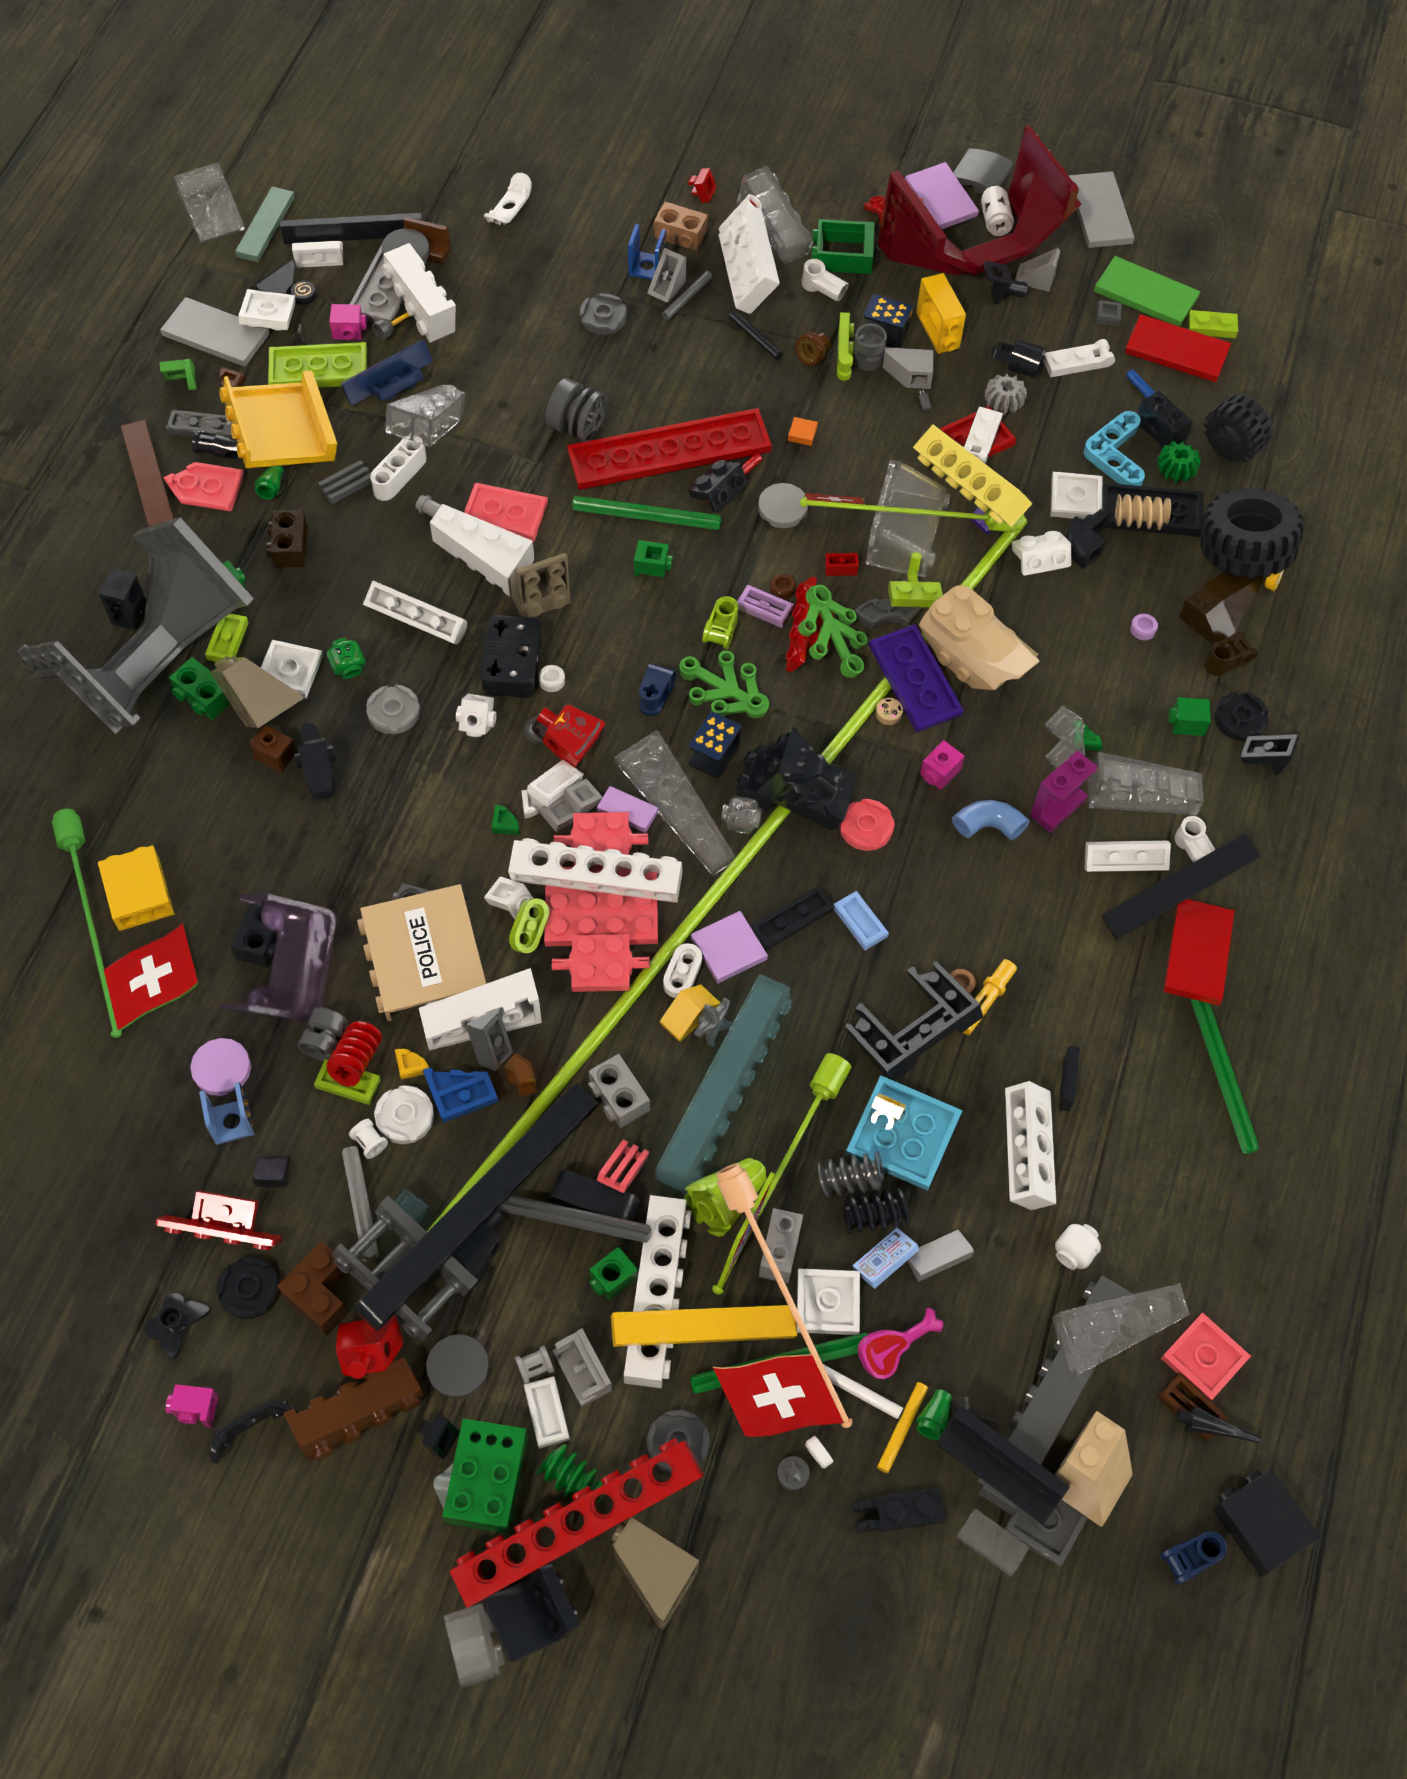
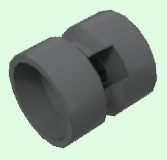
M865 324L856 331L853 362L862 370H876L883 364L887 334L881 326Z
M321 1007L315 1008L307 1023L310 1029L304 1030L297 1046L303 1053L321 1061L329 1060L334 1049H336L337 1040L341 1039L349 1025L348 1020L333 1010Z

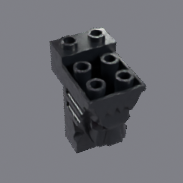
M792 727L785 735L781 734L774 745L770 744L766 747L760 744L753 751L749 750L743 760L744 772L740 774L735 784V788L738 789L735 796L736 800L744 804L747 803L746 805L761 812H765L771 805L776 803L831 831L844 821L857 775L840 766L827 763L823 755L813 752V748L801 737L798 729Z

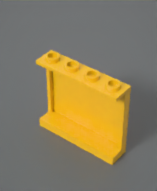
M303 371L301 383L231 387L228 376L224 377L223 387H220L219 390L222 403L226 404V419L232 423V438L234 440L237 439L238 457L243 458L246 468L335 461L337 441L313 371Z

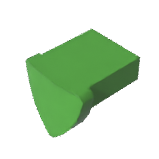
M192 360L160 362V372L165 381L187 379L189 390H196L195 366Z

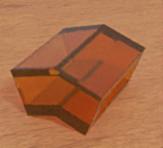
M515 1053L504 1066L507 1081L517 1087L520 1098L537 1093L536 1080L531 1063Z

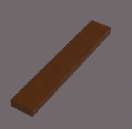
M142 420L122 425V433L148 526L173 520L146 421Z

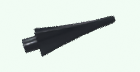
M1197 1406L1192 1411L1178 1409L1176 1412L1175 1420L1186 1424L1185 1432L1226 1436L1254 1443L1261 1442V1437L1237 1428Z

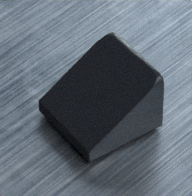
M259 1157L253 1175L255 1186L286 1187L289 1158Z

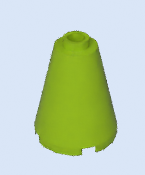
M746 1158L738 1163L742 1169H746L754 1189L758 1193L766 1182V1169L760 1161ZM717 1172L689 1184L685 1188V1190H688V1193L684 1195V1200H686L687 1208L691 1211V1215L700 1225L704 1221L710 1227L707 1232L720 1237L730 1231L742 1213H738L737 1210H729L717 1185L719 1179L716 1175Z

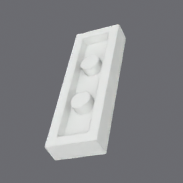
M1169 841L1086 842L1085 870L1087 872L1169 870L1171 843Z

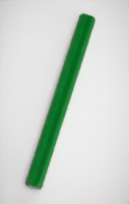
M577 495L574 496L572 501V508L575 511L719 530L721 525V516L717 514Z
M1191 999L1241 1150L1244 1154L1254 1153L1259 1149V1145L1210 1003Z
M865 1332L817 1344L814 1347L822 1362L858 1354L859 1342L868 1333ZM808 1347L728 1367H738L778 1356L807 1355L811 1353ZM714 1370L690 1377L692 1390L696 1394L722 1387Z

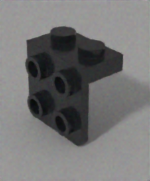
M551 1563L540 1567L529 1579L493 1594L484 1601L485 1610L505 1655L511 1662L520 1660L567 1638L580 1626L577 1610L569 1602L564 1592L563 1580L560 1574L555 1572Z

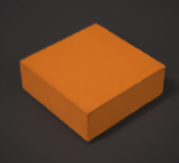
M794 417L788 441L812 446L818 422Z

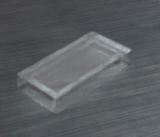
M977 1509L973 1510L957 1535L959 1540L1010 1577L1014 1574L1030 1548Z

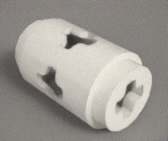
M991 186L984 191L981 198L985 223L991 234L1003 236L1011 231L1014 223L1008 193L1002 187Z

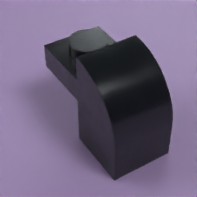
M1102 509L1093 515H1087L1083 521L1075 516L1069 525L1066 538L1071 542V559L1082 569H1085L1102 554L1106 540L1099 534L1104 530L1108 514Z

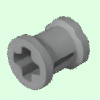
M544 1345L539 1347V1351L525 1357H515L524 1384L529 1383L530 1378L546 1371L549 1373L554 1372Z

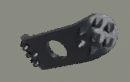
M271 1398L270 1402L257 1407L219 1431L216 1430L215 1437L212 1443L209 1444L211 1450L209 1455L212 1463L219 1464L223 1451L232 1445L231 1439L271 1415L274 1419L284 1416V1412L293 1408L296 1413L299 1412L294 1405L290 1407L286 1400L277 1402Z

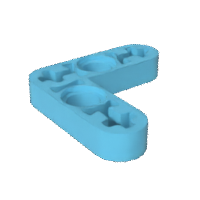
M1132 411L1121 413L1086 441L1083 453L1090 462L1118 484L1142 486L1145 477L1144 471L1117 450L1119 446L1138 431L1141 419L1137 413ZM1114 433L1118 436V439H1109L1106 434ZM1115 460L1119 462L1120 466L1113 467L1108 464V461Z

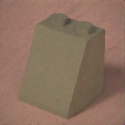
M226 656L214 664L216 668L210 671L245 727L259 728L303 699L301 694L245 657L236 658L232 656L229 658V656Z
M631 1517L627 1525L621 1522L612 1537L614 1541L612 1545L614 1556L658 1627L664 1630L697 1575L699 1560Z

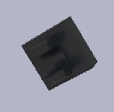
M437 1415L433 1424L422 1420L416 1430L424 1435L421 1444L433 1455L443 1460L460 1432L448 1419Z

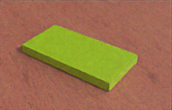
M366 342L269 347L268 385L301 383L302 372L313 371L318 388L339 387L342 382L367 369Z

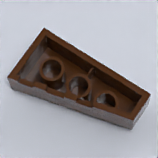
M405 1357L392 1362L388 1369L384 1371L368 1373L364 1377L365 1382L362 1384L355 1381L340 1386L339 1390L335 1393L336 1396L332 1398H322V1396L310 1400V1406L302 1412L296 1413L293 1408L283 1413L299 1447L309 1461L325 1459L334 1452L333 1448L342 1443L347 1445L357 1441L363 1436L362 1432L373 1426L374 1428L382 1427L391 1421L392 1415L401 1410L408 1412L420 1404L419 1400L425 1397Z

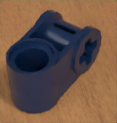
M651 663L648 665L642 684L639 687V696L641 698L639 707L643 714L654 716L662 711L666 699L673 689L676 670Z
M1209 1531L1187 1542H1182L1161 1553L1159 1556L1168 1563L1175 1576L1174 1583L1177 1586L1202 1573L1201 1571L1220 1561L1226 1554L1227 1545L1221 1535ZM1203 1541L1214 1545L1216 1549L1215 1557H1208L1204 1554L1201 1548Z

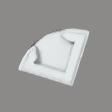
M522 790L525 819L539 814L544 804L527 793V790Z

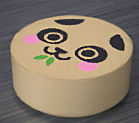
M882 699L876 707V718L882 724L894 725L901 720L903 707L896 699Z

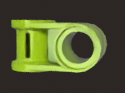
M725 596L716 601L710 619L704 628L702 642L707 643L710 641L723 645L725 649L729 648L738 621V604L734 598Z

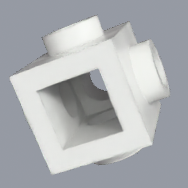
M467 694L462 698L461 706H458L456 712V722H459V731H465L468 736L481 737L491 727L494 728L496 722V712L493 711L494 698Z

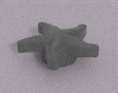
M723 998L717 1008L707 1004L703 1007L704 1010L698 1021L699 1027L694 1032V1035L700 1038L706 1034L707 1044L711 1047L715 1046V1039L719 1031L732 1026V1022L725 1018L730 1000Z

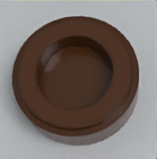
M777 574L771 579L770 593L783 600L789 599L794 595L796 582L792 576Z

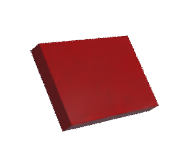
M977 412L940 428V430L964 447ZM1002 421L1000 422L988 457L1016 444L1017 439Z

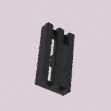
M1069 1046L1063 1057L1059 1108L1061 1111L1070 1112L1075 1102L1080 1047Z

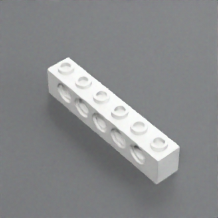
M529 838L522 839V841L514 840L508 871L511 880L516 882L678 903L683 872L682 862L677 861L673 857L664 856L661 859L649 858L644 853L625 855L614 849H607L605 852L594 851L589 846L571 848L559 842H551L550 845L540 844L537 840ZM544 857L548 859L547 863L542 866L534 864L538 858ZM567 861L576 863L572 869L562 868V865ZM598 864L604 867L599 873L589 871L593 865ZM628 868L631 870V873L626 877H621L617 875L618 871ZM649 872H657L659 874V877L655 880H647L645 878Z
M650 1195L646 1224L650 1226L652 1231L649 1241L643 1242L633 1312L678 1310L679 1299H674L675 1287L681 1288L683 1269H678L679 1258H685L687 1250V1240L682 1239L683 1228L689 1229L691 1211L686 1210V1200ZM664 1227H671L675 1230V1233L672 1236L665 1237L659 1231ZM660 1256H666L670 1258L671 1263L667 1266H659L655 1263V1260ZM661 1285L667 1289V1292L662 1296H655L651 1293V1289L654 1286ZM674 1344L651 1345L659 1350L658 1354L654 1357H646L642 1354L643 1348L649 1345L628 1346L624 1383L662 1388L663 1379H669L671 1360H666L667 1348H673Z

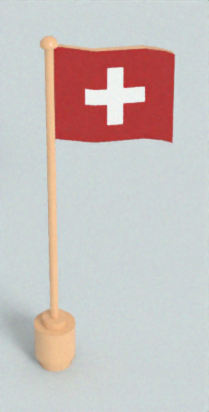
M739 1163L729 1165L716 1173L719 1179L717 1185L729 1210H737L738 1213L745 1212L811 1354L778 1356L738 1367H713L745 1436H772L813 1425L841 1424L842 1427L849 1428L853 1422L852 1418L848 1419L750 1210L755 1206L754 1200L758 1198L746 1169H742Z

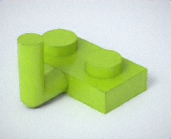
M914 552L911 555L907 572L908 582H889L888 592L891 606L931 607L935 601L943 596L940 582L918 581L917 574L922 557L920 553Z

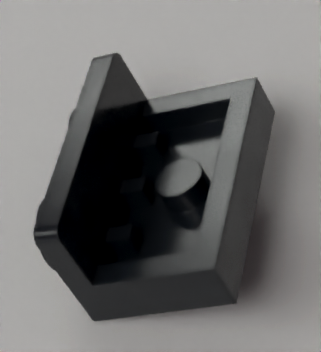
M719 460L703 476L697 478L688 491L691 498L708 501L712 511L718 513L748 485V480L740 463Z

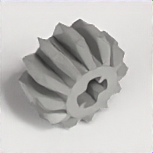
M1006 373L1002 377L997 374L994 379H990L984 396L987 401V407L990 406L994 408V411L1003 412L1004 416L1008 411L1015 414L1017 409L1022 408L1026 399L1027 392L1024 387V381H1017V375L1009 377Z

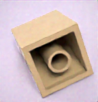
M1096 1411L1073 1443L1055 1473L1057 1478L1070 1487L1061 1500L1086 1515L1101 1527L1106 1522L1133 1475L1125 1430Z

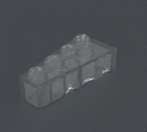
M768 166L744 175L736 203L740 205L749 194L759 199L762 204L761 210L770 246L781 261L786 264L808 255L813 242L811 233L801 223L799 213L794 211L788 195L779 186L777 176L772 174Z
M1176 1284L1061 1311L1054 1315L1052 1319L1069 1379H1072L1187 1317L1190 1313L1181 1284Z

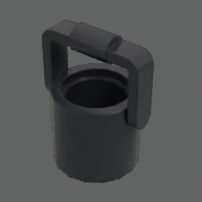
M1019 339L1015 346L999 342L992 347L991 357L1008 362V370L1036 378L1040 371L1046 348Z

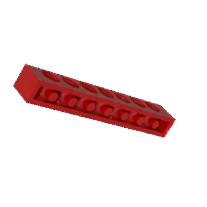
M676 1438L658 1447L661 1453L649 1459L648 1455L645 1454L629 1463L632 1468L630 1471L620 1475L617 1470L602 1478L603 1486L594 1491H591L588 1486L573 1494L574 1502L562 1507L559 1502L543 1511L545 1518L533 1523L530 1518L514 1527L516 1534L506 1540L503 1535H500L485 1543L487 1550L476 1556L474 1551H471L456 1559L458 1566L450 1570V1574L466 1608L475 1605L704 1477L687 1441L678 1443ZM660 1462L667 1463L672 1470L671 1477L666 1482L660 1481L655 1474V1468ZM631 1478L638 1479L643 1487L641 1495L637 1498L630 1496L626 1490L627 1482ZM602 1494L610 1496L613 1500V1509L609 1514L601 1512L598 1508V1499ZM574 1510L579 1511L584 1517V1525L580 1530L572 1528L569 1524V1515ZM544 1527L551 1528L555 1534V1540L551 1546L543 1544L540 1539V1532ZM515 1543H519L525 1548L526 1555L522 1562L514 1560L511 1555V1548ZM486 1559L493 1561L496 1565V1574L493 1578L486 1577L482 1571V1565Z

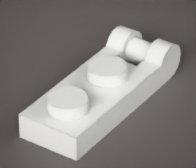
M1101 339L1091 345L1046 352L1043 361L1049 376L1055 377L1109 367L1115 362V357L1112 352H1109L1110 346L1107 340Z
M979 407L963 448L985 464L1003 413Z

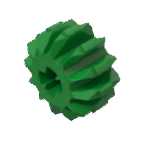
M1172 441L1169 446L1165 445L1157 459L1159 474H1165V480L1171 478L1174 480V483L1178 480L1186 483L1188 479H1193L1201 464L1199 451L1193 450V444L1184 445L1183 441L1180 444Z

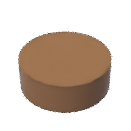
M956 969L950 973L970 995L973 993L976 981L972 973L965 969Z

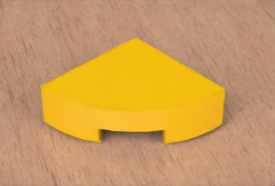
M395 1049L401 1080L423 1075V1070L429 1068L425 1059L408 1049Z

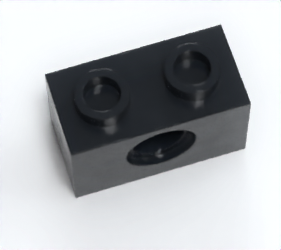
M1160 391L1141 401L1137 412L1141 419L1139 426L1163 448L1165 445L1169 446L1172 441L1177 444L1186 441L1193 421Z

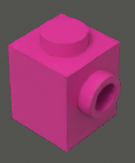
M331 305L329 323L333 339L362 340V332L367 329V317L362 315L361 305Z
M943 740L923 760L920 775L923 776L928 784L935 785L942 790L961 771L965 756Z

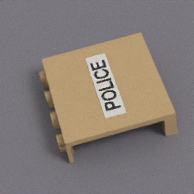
M461 884L360 908L363 919L357 920L361 936L367 935L368 944L363 945L367 961H373L374 970H370L369 973L373 987L379 986L380 996L375 997L379 1014L385 1012L388 1022L392 1021L391 1012L443 1000L486 984Z

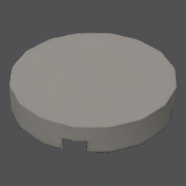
M787 483L769 486L764 489L759 497L758 510L760 517L763 520L766 519L769 525L777 528H790L798 525L799 521L807 516L808 505L805 508L800 505V500L804 497L805 493L800 488Z
M402 685L380 687L367 700L366 712L369 723L376 730L385 734L405 732L413 727L419 718L420 706L417 696L411 689Z

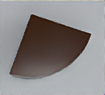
M222 367L220 371L222 387L224 377L227 376L231 387H241L245 382L244 374Z

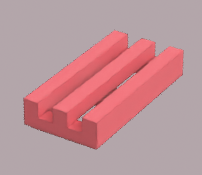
M625 1140L621 1141L599 1172L597 1181L622 1193H625L649 1156V1151L644 1149L641 1153L638 1151L639 1147L634 1144L630 1148L627 1146L628 1141ZM623 1154H625L626 1156L624 1157L622 1162L619 1164V1166L614 1171L612 1176L608 1178L607 1176L615 1167L619 1159L622 1157ZM636 1159V1162L621 1183L617 1182L630 1161Z

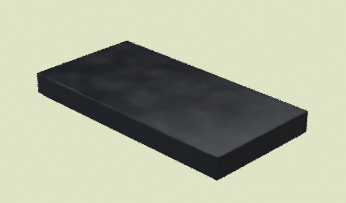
M1102 483V510L1108 514L1104 528L1201 537L1203 492ZM1118 494H1120L1121 500L1126 494H1129L1132 501L1136 495H1139L1142 502L1146 496H1150L1152 503L1156 497H1160L1162 504L1166 498H1170L1171 513L1168 524L1164 523L1161 530H1158L1157 524L1154 522L1151 529H1147V524L1143 521L1141 527L1137 528L1136 521L1133 520L1129 528L1127 527L1126 520H1123L1120 527L1117 526L1115 509Z

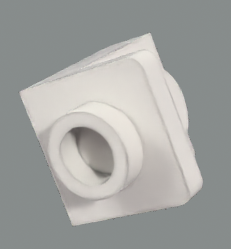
M499 877L484 898L488 904L508 910L513 918L516 919L521 904L533 897L524 884Z

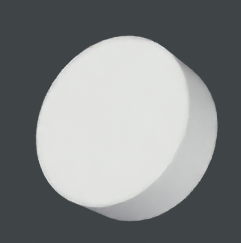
M548 665L540 670L538 675L539 685L543 690L556 692L563 688L565 674L559 666Z
M815 1435L805 1442L806 1448L821 1468L825 1469L833 1463L831 1456Z

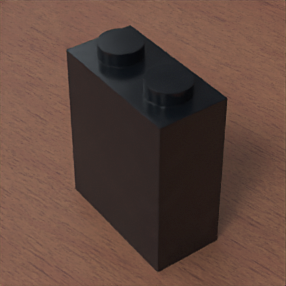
M1259 1469L1243 1479L1246 1484L1245 1487L1239 1491L1231 1487L1219 1495L1218 1499L1221 1503L1213 1508L1260 1577H1263L1320 1538V1535L1272 1469L1264 1474H1261Z

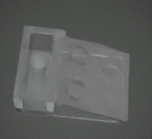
M218 162L174 176L175 188L200 243L245 229Z

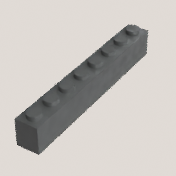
M1101 1275L1097 1283L1090 1281L1082 1295L1087 1301L1082 1309L1076 1306L1068 1320V1323L1073 1326L1068 1334L1063 1332L1060 1334L1053 1347L1058 1351L1053 1361L1049 1358L1046 1359L1038 1373L1043 1377L1038 1387L1032 1384L1023 1400L1028 1403V1406L1024 1413L1017 1411L1008 1426L1013 1430L1008 1441L1040 1465L1135 1295ZM978 1479L977 1482L983 1485L978 1494L1012 1515L1018 1506L984 1480Z

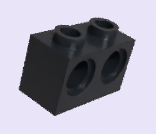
M112 569L99 592L100 598L112 625L136 631L146 610V599L137 575L129 571Z
M256 898L252 899L231 944V949L236 959L268 968L271 959H275L278 955L279 942L282 935H286L290 927V919L285 907ZM268 919H274L269 924H263ZM263 943L259 948H252L255 944Z

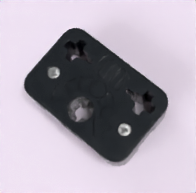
M495 615L490 618L480 672L482 688L486 691L487 695L529 698L534 694L542 646L541 623L538 619Z

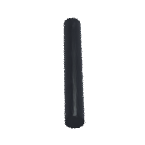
M732 310L729 313L728 317L776 360L781 358L783 353L738 312Z

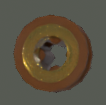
M806 333L800 336L795 344L798 358L802 363L809 366L821 362L831 348V342L824 333Z

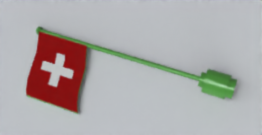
M62 809L53 815L52 826L57 847L71 852L113 1030L110 1035L113 1038H119L122 1035V1030L145 1014L181 998L193 990L199 983L183 923L163 938L128 953L104 969L76 852L86 841L81 819L75 810Z

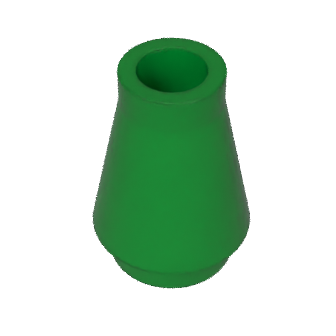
M280 465L269 466L255 481V492L260 498L271 500L279 494L283 468Z
M940 1389L935 1390L933 1397L916 1419L918 1424L916 1429L922 1436L931 1440H938L946 1430L950 1404L953 1399L952 1395Z

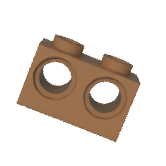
M664 202L654 220V238L659 239L661 231L664 229L666 230V242L698 251L708 232V214Z

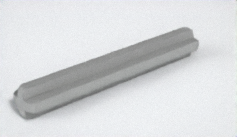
M356 1146L344 1148L342 1155L359 1240L373 1226L359 1150ZM376 1241L362 1254V1258L366 1262L376 1260L379 1257Z

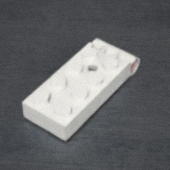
M751 194L740 203L719 227V239L735 307L749 314L780 284L761 210L762 204L757 197Z

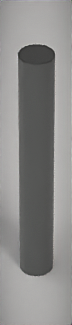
M709 271L703 273L662 313V317L667 321L672 318L713 278L712 274Z

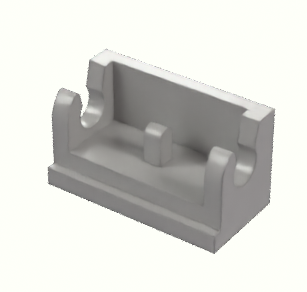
M582 1328L555 1344L556 1348L553 1350V1354L581 1407L612 1391L611 1382Z

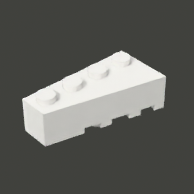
M442 504L430 521L432 539L436 544L454 557L461 558L472 570H477L486 576L487 581L493 585L497 584L509 597L511 596L510 580L515 569L530 565L534 561L532 540Z
M531 968L420 1007L419 1011L429 1050L470 1041L466 1024L494 1010L500 1011L506 1032L542 1023L539 998Z

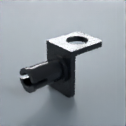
M990 261L984 262L986 278L988 281L994 282L991 286L994 304L998 305L1005 294L1024 297L1028 288L1027 283L1012 280L1008 265ZM991 269H997L1000 274L998 276L994 275Z

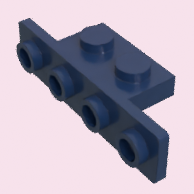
M419 340L342 382L341 386L348 403L355 405L371 395L382 401L390 400L396 396V393L404 389L413 388L417 384L416 382L424 379L420 368L432 362L426 342Z

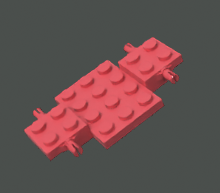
M629 812L573 813L571 834L554 835V842L563 843L566 846H571V848L589 846L594 851L605 852L607 849H614L622 854L629 855L632 845H648V833L632 834L629 827ZM598 864L593 865L589 871L599 873L604 867ZM562 867V868L568 870V869H572L573 867ZM628 868L620 869L617 875L626 877L631 873V870ZM649 872L645 878L647 880L657 879V872ZM545 885V902L549 908V917L545 926V947L572 946L569 959L552 958V971L569 970L572 977V992L630 991L632 970L636 968L650 969L649 956L632 957L630 945L658 944V900Z

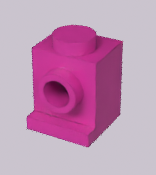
M175 1384L173 1394H169L166 1401V1413L178 1417L177 1421L181 1423L196 1424L197 1420H200L205 1427L212 1428L219 1396L212 1388Z

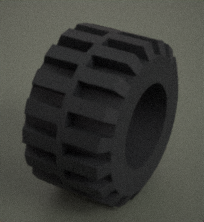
M1244 394L1228 396L1206 416L1203 425L1205 427L1204 434L1207 436L1208 443L1212 445V449L1215 452L1217 451L1223 459L1227 458L1229 462L1233 463L1235 461L1239 464L1248 462L1272 439L1273 427L1270 425L1272 423L1271 418L1267 416L1268 413L1261 407V404L1258 401L1255 402L1250 396L1245 397Z

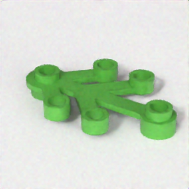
M824 585L812 586L806 592V600L810 607L806 619L798 626L799 632L806 637L813 634L817 629L815 621L820 613L823 623L816 643L809 649L811 657L816 660L823 658L827 654V644L831 637L842 660L841 673L847 678H854L864 670V663L859 656L850 654L842 635L849 639L851 646L855 649H861L867 643V636L865 633L849 627L857 619L854 610L845 608L831 600V592ZM831 612L839 615V620L833 618Z
M722 651L719 654L718 663L723 669L725 680L700 667V662L692 656L681 660L679 673L683 679L694 680L699 678L716 688L707 691L700 687L692 688L689 692L691 704L698 706L704 702L714 701L711 705V711L723 717L729 714L746 712L752 718H760L768 711V698L758 692L755 680V665L745 663L741 666L740 676L746 682V693L738 688L733 668L734 654L732 652ZM728 658V659H730V661H727V662H726V661H723L722 659ZM749 670V671H752L753 673H751V674H746L745 671ZM696 694L701 695L700 698H694L693 696ZM734 698L739 702L726 704L721 699ZM721 707L723 710L717 711L715 708Z

